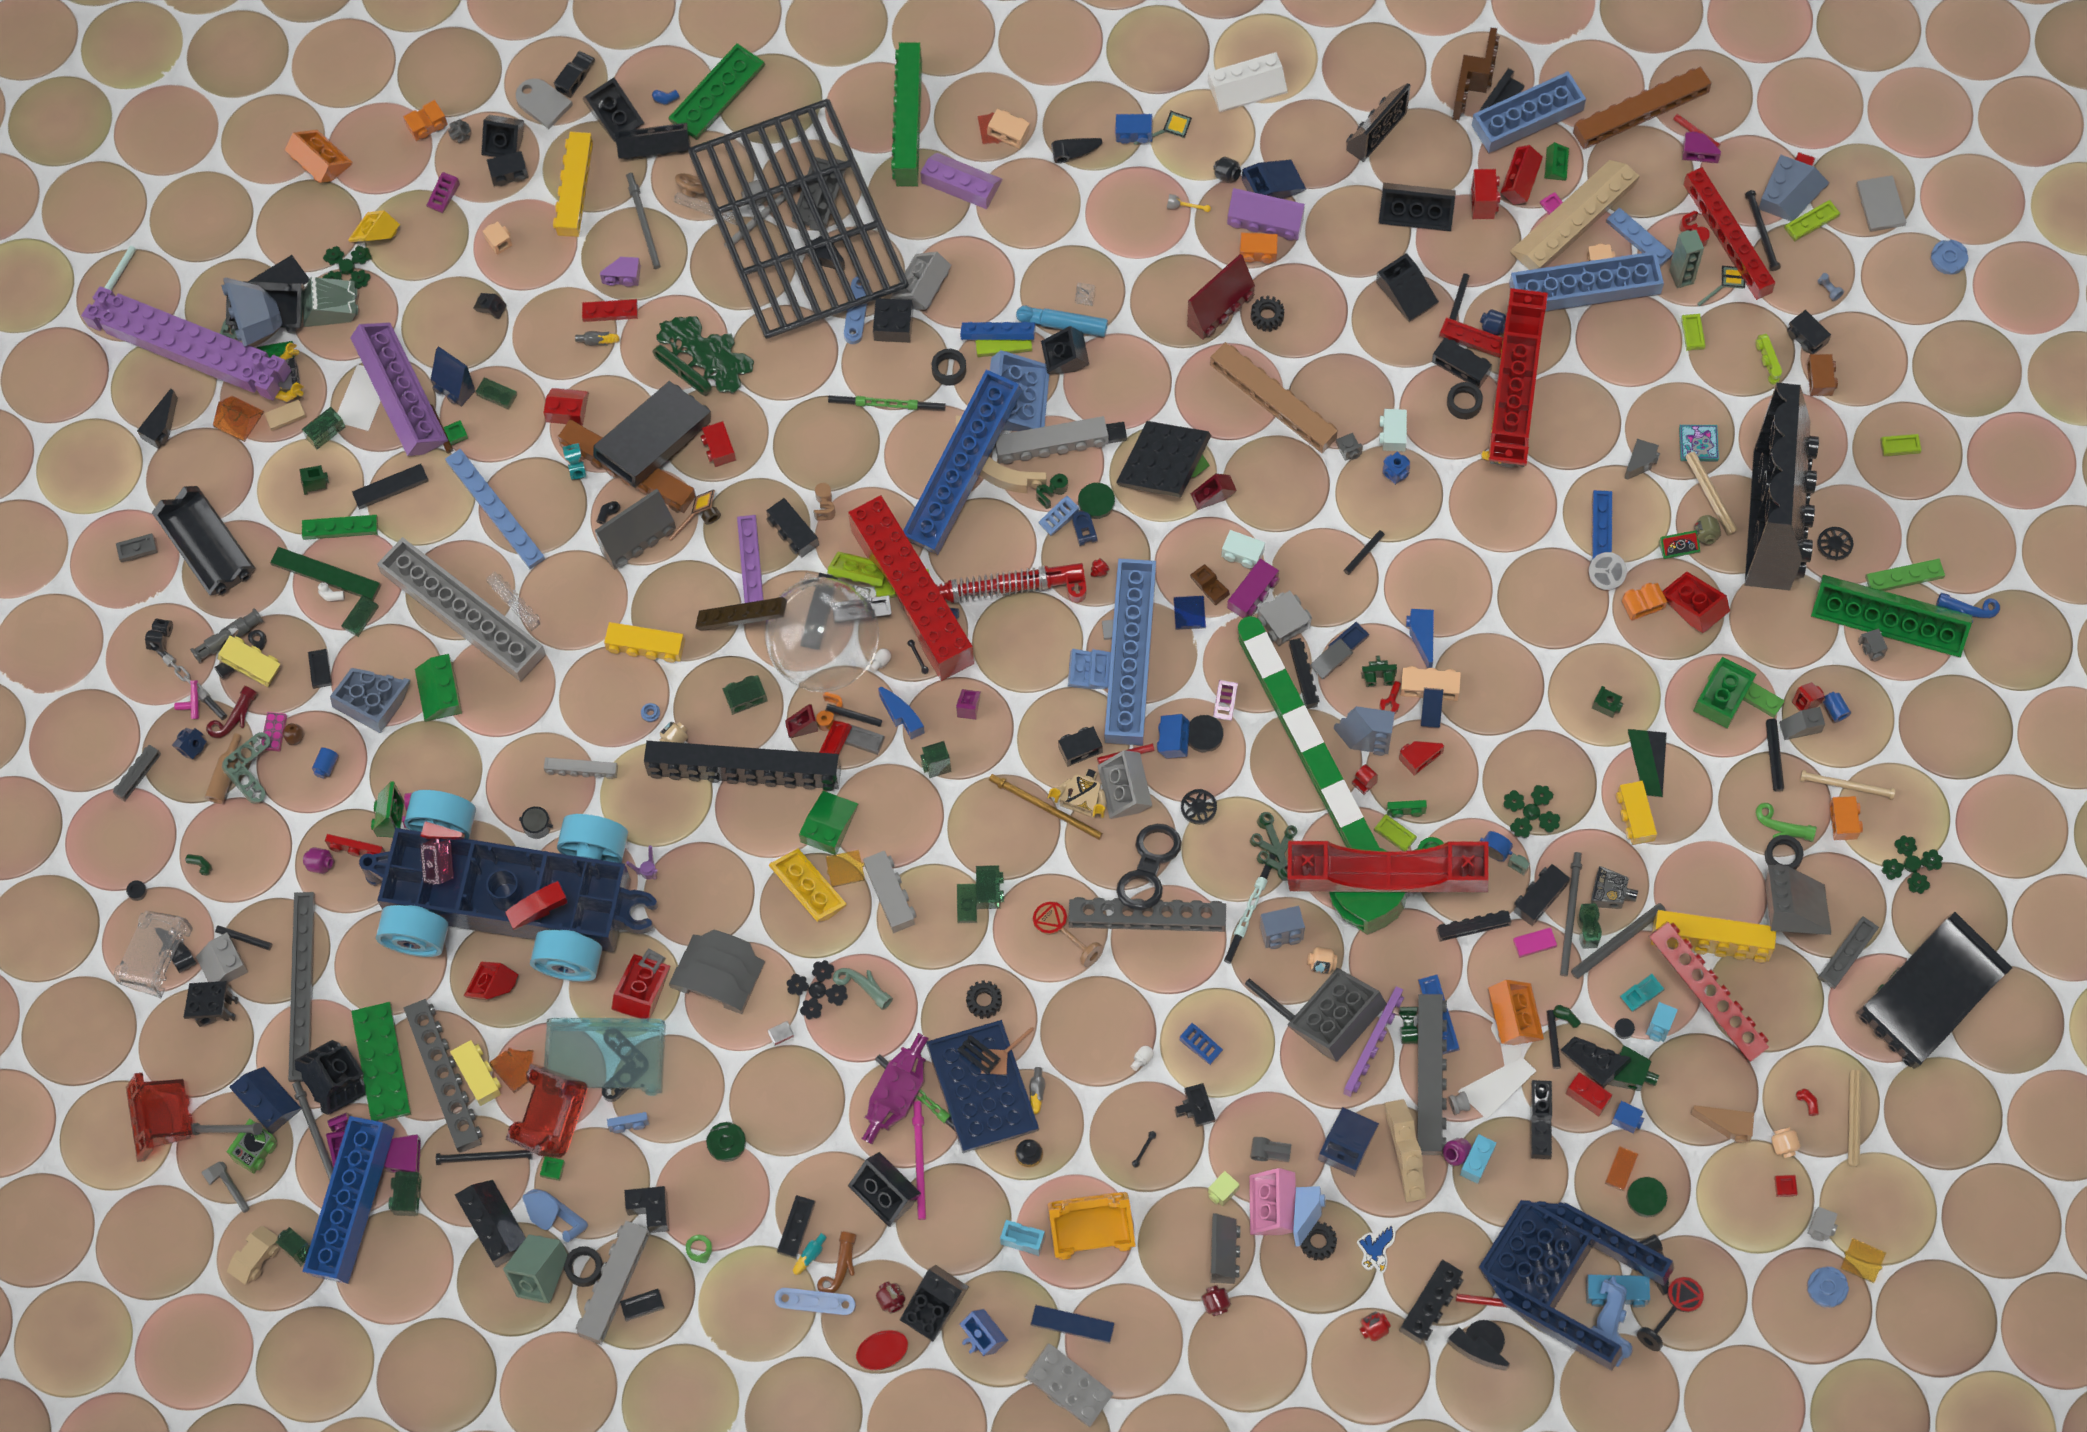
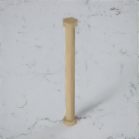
M1806 770L1801 772L1800 781L1802 782L1807 780L1886 796L1893 800L1895 795V788L1886 789L1806 773Z

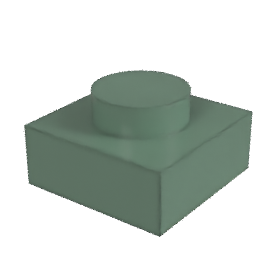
M1514 853L1508 862V867L1525 876L1530 866L1525 857L1522 855L1517 856Z

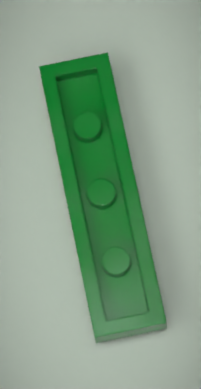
M377 514L302 520L303 540L378 535Z

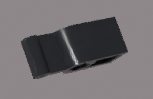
M579 50L573 61L566 64L554 81L555 89L571 98L584 81L588 69L595 62V58Z

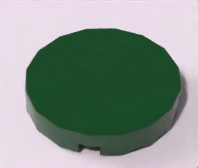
M1091 483L1081 489L1078 495V506L1080 511L1087 512L1092 519H1101L1108 516L1112 509H1114L1115 495L1109 486L1103 483Z
M731 1122L719 1123L713 1126L706 1138L707 1149L710 1155L718 1161H734L745 1150V1134L738 1125Z
M1638 1178L1628 1188V1205L1638 1216L1646 1218L1655 1217L1663 1211L1667 1204V1191L1663 1184L1655 1178Z

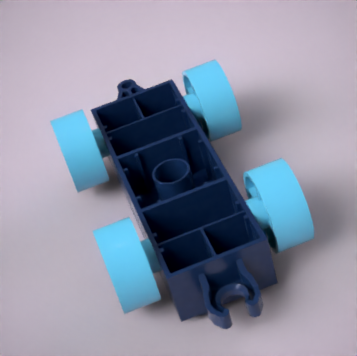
M418 790L413 792L410 797L404 821L408 829L395 828L390 851L378 854H364L359 859V865L365 874L367 882L373 886H377L382 882L377 900L382 908V914L376 934V941L386 948L413 956H439L443 950L448 926L535 940L530 960L532 968L545 975L563 980L591 981L596 978L602 951L615 952L619 930H627L634 934H644L653 929V923L650 919H633L630 915L631 909L636 905H644L650 910L658 908L657 900L650 893L640 890H628L631 879L626 865L621 863L628 838V830L615 821L595 815L571 814L565 816L557 844V849L560 853L471 840L469 838L476 813V807L471 802L457 795L442 791ZM427 821L462 832L465 837L461 840L425 839L420 835L424 823ZM558 881L566 896L567 903L550 910V914L513 930L505 912L534 892Z

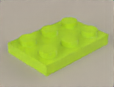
M839 551L831 561L827 574H831L834 577H844L854 582H865L871 586H882L886 580L880 569L869 558Z

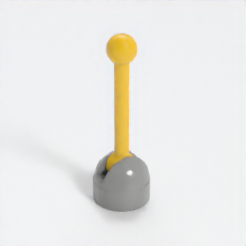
M1169 194L1167 204L1169 209H1176L1182 205L1203 209L1205 212L1211 210L1209 205L1201 206L1181 202L1178 196Z

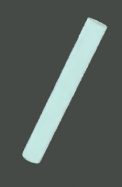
M129 246L104 288L113 289L135 253V247Z

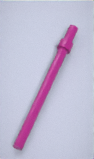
M915 1101L913 1103L914 1117H912V1126L915 1130L917 1189L921 1192L917 1199L918 1220H926L922 1131L924 1117L922 1116L921 1101Z

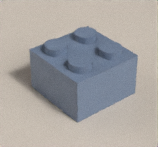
M1299 906L1261 914L1260 930L1265 948L1277 949L1283 944L1288 943L1295 945L1304 939L1305 925Z

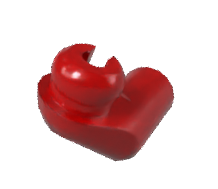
M1808 1089L1798 1090L1796 1097L1798 1100H1804L1808 1104L1809 1116L1819 1115L1817 1098Z

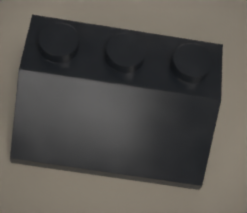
M880 1152L864 1161L848 1185L888 1227H891L913 1206L921 1194Z

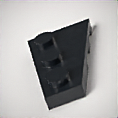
M1576 1036L1561 1049V1052L1602 1088H1605L1632 1061L1628 1056L1616 1054L1610 1049H1603L1594 1043Z

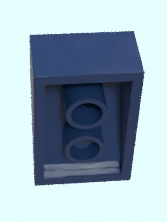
M438 346L430 378L433 385L432 388L436 393L447 396L446 398L452 404L457 403L462 407L476 391L468 367Z

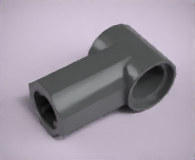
M1253 1137L1251 1159L1255 1161H1268V1159L1284 1162L1290 1161L1291 1144L1273 1142L1264 1137Z

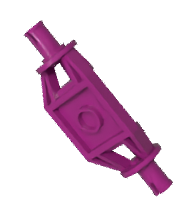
M917 1033L912 1046L908 1049L902 1047V1051L888 1063L870 1097L868 1113L864 1117L869 1120L870 1124L861 1138L862 1140L873 1145L880 1129L884 1128L889 1131V1127L907 1116L925 1082L924 1062L926 1059L921 1057V1052L929 1040L926 1036ZM917 1058L918 1062L914 1073L912 1069ZM890 1112L893 1113L890 1116V1118L884 1124H882L887 1115Z

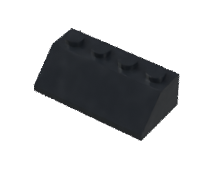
M1383 183L1378 224L1451 231L1456 190Z
M489 1180L472 1184L456 1193L457 1201L494 1266L497 1268L509 1261L526 1237L494 1181Z

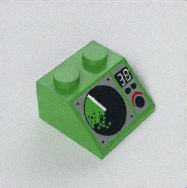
M249 1118L245 1125H252L256 1122ZM262 1128V1132L259 1135L239 1133L226 1152L235 1163L255 1174L257 1170L259 1171L263 1167L267 1155L275 1150L277 1140L264 1128Z

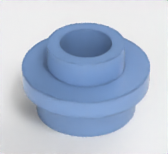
M645 704L641 709V716L645 721L653 722L659 718L660 709L656 704ZM649 711L654 712L653 715H647Z

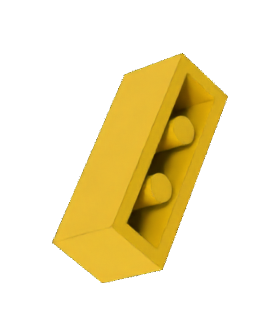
M1643 781L1620 785L1618 792H1616V799L1618 804L1621 803L1622 806L1621 818L1623 822L1626 821L1627 828L1625 831L1627 839L1631 840L1632 845L1655 841L1657 832Z

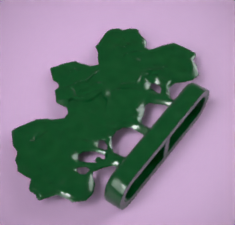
M697 316L675 317L671 321L659 323L661 331L656 335L657 341L663 344H671L673 351L671 352L663 345H658L653 349V355L659 362L700 394L705 396L712 389L707 379L715 380L716 388L719 392L729 391L734 393L741 386L738 374H746L753 371L752 365L754 360L744 353H731V348L735 344L732 333L723 334L722 336L710 334L707 338L701 337L702 325ZM677 339H680L682 342L679 349H677L678 346L676 345ZM681 352H686L693 357V360L686 364L677 355ZM694 365L703 367L705 369L704 375H700L692 367ZM714 371L717 372V374L714 376L710 375Z

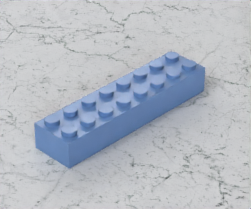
M1654 251L1513 272L1510 276L1509 285L1510 289L1548 293L1546 311L1661 294L1664 282L1657 253Z

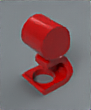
M1692 211L1682 217L1679 230L1682 232L1697 230L1703 247H1705L1708 243L1710 232L1706 227H1698L1697 223L1687 225L1697 219L1698 212Z

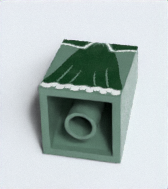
M310 277L304 290V327L352 322L354 316L358 314V305L355 304L357 289L354 288V281Z

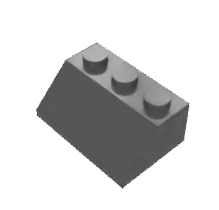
M1213 1213L1211 1283L1235 1284V1278H1239L1240 1265H1236V1258H1240V1245H1236V1238H1240V1226H1237V1219Z

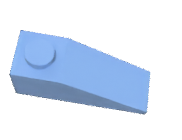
M1320 1186L1296 1187L1293 1229L1296 1246L1302 1244L1321 1217L1322 1207L1326 1206L1325 1194L1321 1195Z

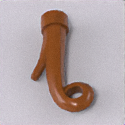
M841 1232L835 1278L821 1277L817 1283L819 1292L835 1293L843 1282L847 1268L850 1275L854 1276L852 1251L856 1241V1234ZM829 1282L832 1286L824 1288L823 1284Z

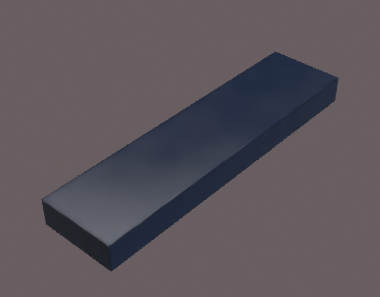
M1035 1305L1031 1326L1108 1344L1111 1342L1115 1325L1114 1322Z

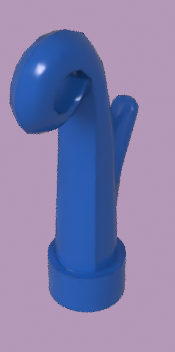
M1941 592L1936 606L1980 618L1994 617L2000 611L1998 601L1992 598L1986 599L1983 603V609ZM1989 604L1993 605L1994 609L1991 611L1988 608Z

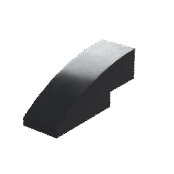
M1458 1327L1447 1339V1343L1456 1351L1481 1365L1504 1371L1510 1366V1363L1480 1335L1474 1341Z

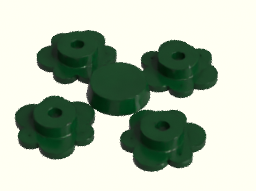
M338 246L327 249L326 254L323 256L324 261L329 262L330 265L339 264V271H329L322 278L342 280V274L351 273L349 281H354V288L366 287L371 279L370 275L365 273L364 270L358 272L354 271L355 264L360 263L363 265L372 258L369 248L357 246L355 251L351 252L352 261L342 258L344 257V252Z
M1536 785L1534 787L1531 797L1534 799L1535 804H1527L1525 806L1524 796L1519 795L1516 790H1512L1504 796V808L1511 809L1512 812H1516L1517 809H1523L1524 818H1516L1514 823L1510 825V830L1514 832L1516 837L1528 838L1530 831L1533 829L1530 821L1536 820L1538 817L1540 828H1545L1546 832L1551 833L1554 829L1559 828L1560 816L1553 814L1552 811L1540 814V808L1538 807L1542 804L1548 805L1549 800L1553 799L1554 794L1549 791L1548 786Z
M1902 835L1900 839L1895 841L1894 845L1898 848L1897 852L1899 854H1904L1907 857L1904 860V865L1898 863V860L1895 858L1892 860L1886 859L1882 863L1883 868L1881 871L1883 874H1886L1887 879L1893 880L1895 877L1900 878L1902 876L1901 872L1905 867L1907 871L1913 873L1911 878L1907 880L1909 891L1923 894L1924 890L1930 888V883L1927 881L1926 875H1920L1917 871L1920 870L1921 865L1929 871L1941 869L1943 857L1938 855L1937 850L1932 849L1929 852L1925 851L1923 858L1920 860L1917 856L1912 855L1917 850L1915 838H1907V836Z

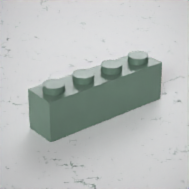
M1687 230L1678 235L1669 269L1677 289L1695 283L1704 251L1697 230Z

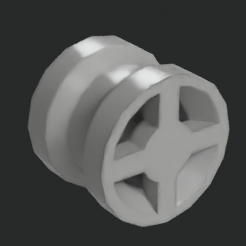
M1464 1091L1460 1092L1457 1096H1448L1454 1115L1459 1114L1463 1110H1470V1103Z

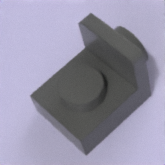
M1353 432L1336 439L1335 443L1345 461L1349 459L1354 460L1362 454L1363 446L1357 442Z

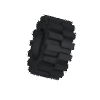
M1262 296L1260 301L1256 299L1255 304L1253 303L1251 321H1253L1254 326L1257 325V329L1260 330L1262 327V331L1266 332V329H1269V332H1271L1272 328L1276 330L1278 326L1282 325L1284 306L1279 299L1276 301V297L1269 299L1270 296H1266V299H1264ZM1264 309H1270L1274 311L1275 315L1272 318H1264L1260 313Z
M981 980L982 983L975 982V986H970V990L967 991L966 1002L970 1013H973L975 1017L980 1016V1019H983V1017L987 1016L988 1019L990 1015L995 1016L996 1012L1000 1011L1002 995L996 984L992 985L990 981L985 983V980ZM982 993L989 994L992 998L991 1003L987 1006H980L976 1001L978 995Z
M1317 1221L1300 1245L1303 1249L1302 1252L1307 1254L1309 1259L1311 1257L1314 1258L1313 1260L1315 1261L1317 1259H1320V1261L1324 1260V1258L1328 1259L1336 1248V1232L1332 1230L1331 1226L1328 1227L1327 1223L1320 1224V1221ZM1315 1234L1323 1235L1326 1238V1245L1322 1248H1315L1311 1244L1312 1236Z

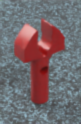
M1399 681L1394 682L1389 697L1381 699L1380 710H1385V707L1391 704V711L1395 712V714L1398 712L1400 704L1396 703L1395 700L1401 686Z

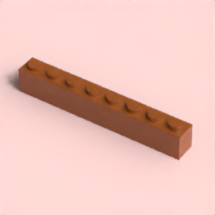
M1702 67L1692 68L1681 76H1674L1668 82L1659 83L1650 90H1643L1635 97H1628L1623 102L1617 105L1613 104L1602 112L1597 111L1591 117L1578 120L1574 125L1573 134L1584 150L1709 93L1712 83Z
M569 420L557 436L561 448L579 443L580 459H587L596 468L601 467L605 469L612 477L617 476L621 478L593 457V446L603 437ZM659 468L637 486V489L643 494H649L658 489L669 508L675 512L680 511L683 514L696 496L693 487ZM622 479V481H623L625 484L631 486L628 482H626L624 479Z

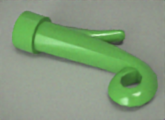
M1769 803L1758 805L1756 809L1757 819L1763 825L1780 831V833L1774 834L1773 838L1779 835H1789L1813 842L1817 827L1771 819L1774 814L1773 806ZM1765 808L1769 810V814L1766 816L1762 814V810Z

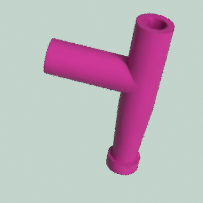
M193 680L190 681L191 702H177L174 704L175 710L191 709V719H199L198 681Z

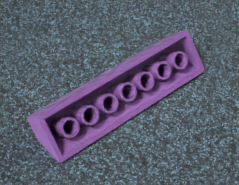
M391 323L359 324L350 338L407 456L424 455L443 445L448 440Z

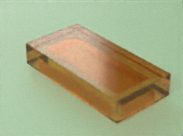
M1619 1146L1605 1184L1624 1192L1638 1154Z

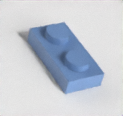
M646 1112L607 1119L609 1131L614 1133H623L625 1129L630 1128L640 1130L650 1125Z

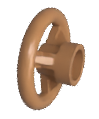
M680 173L675 176V181L683 187V194L695 197L696 193H705L699 177L686 173Z

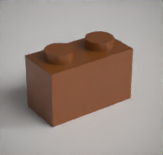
M1810 354L1807 361L1810 396H1832L1834 390L1838 388V379L1834 377L1836 361H1833L1832 354Z

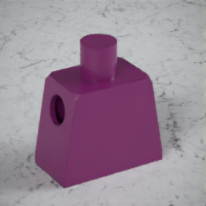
M419 1135L392 1138L384 1164L387 1172L419 1177L421 1139Z

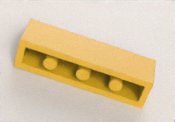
M609 622L604 644L606 650L614 654L621 652L633 657L640 655L651 660L659 658L664 659L666 662L674 663L675 661L681 662L685 638L681 633Z

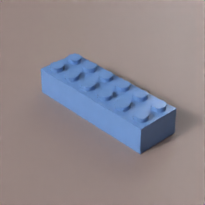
M1569 71L1473 114L1472 127L1488 153H1491L1583 111L1586 98Z

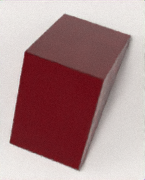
M808 704L785 720L789 738L818 732L812 704Z

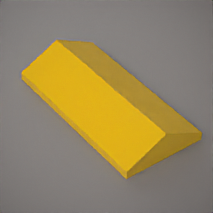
M799 848L769 864V867L817 922L829 920L847 905Z

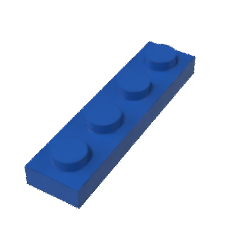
M962 322L960 337L961 340H1034L1036 327L1035 322Z
M1593 490L1592 560L1601 553L1612 552V491Z
M1438 975L1418 980L1422 994H1443ZM1448 1008L1447 1012H1443V1020H1447V1032H1443V1039H1447V1051H1443V1055L1460 1050Z

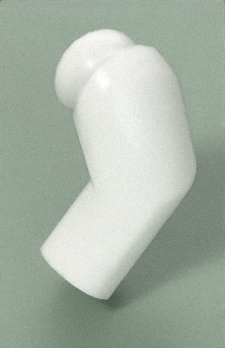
M320 583L318 585V593L326 601L344 600V591L333 592L327 583Z

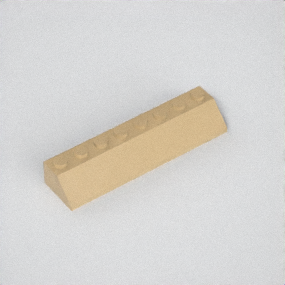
M1609 160L1511 249L1510 253L1529 270L1546 268L1636 185L1639 175L1627 164Z

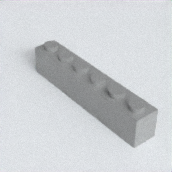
M1102 416L1001 434L995 443L998 463L1009 464L1016 460L1026 461L1033 457H1047L1050 454H1065L1072 450L1082 451L1089 447H1103L1108 444V432L1105 418Z
M625 1221L624 1226L621 1225L619 1227L617 1242L612 1244L609 1250L610 1258L608 1262H604L600 1272L602 1276L593 1286L592 1292L594 1294L591 1300L588 1299L585 1304L584 1311L586 1312L583 1319L580 1318L577 1322L576 1329L579 1337L602 1345L650 1236L648 1229Z

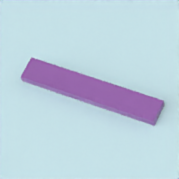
M756 515L737 517L744 603L764 600Z

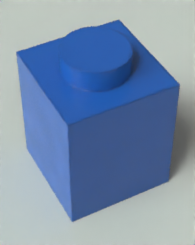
M1621 1101L1611 1124L1634 1134L1635 1129H1640L1645 1119L1641 1117L1643 1110Z

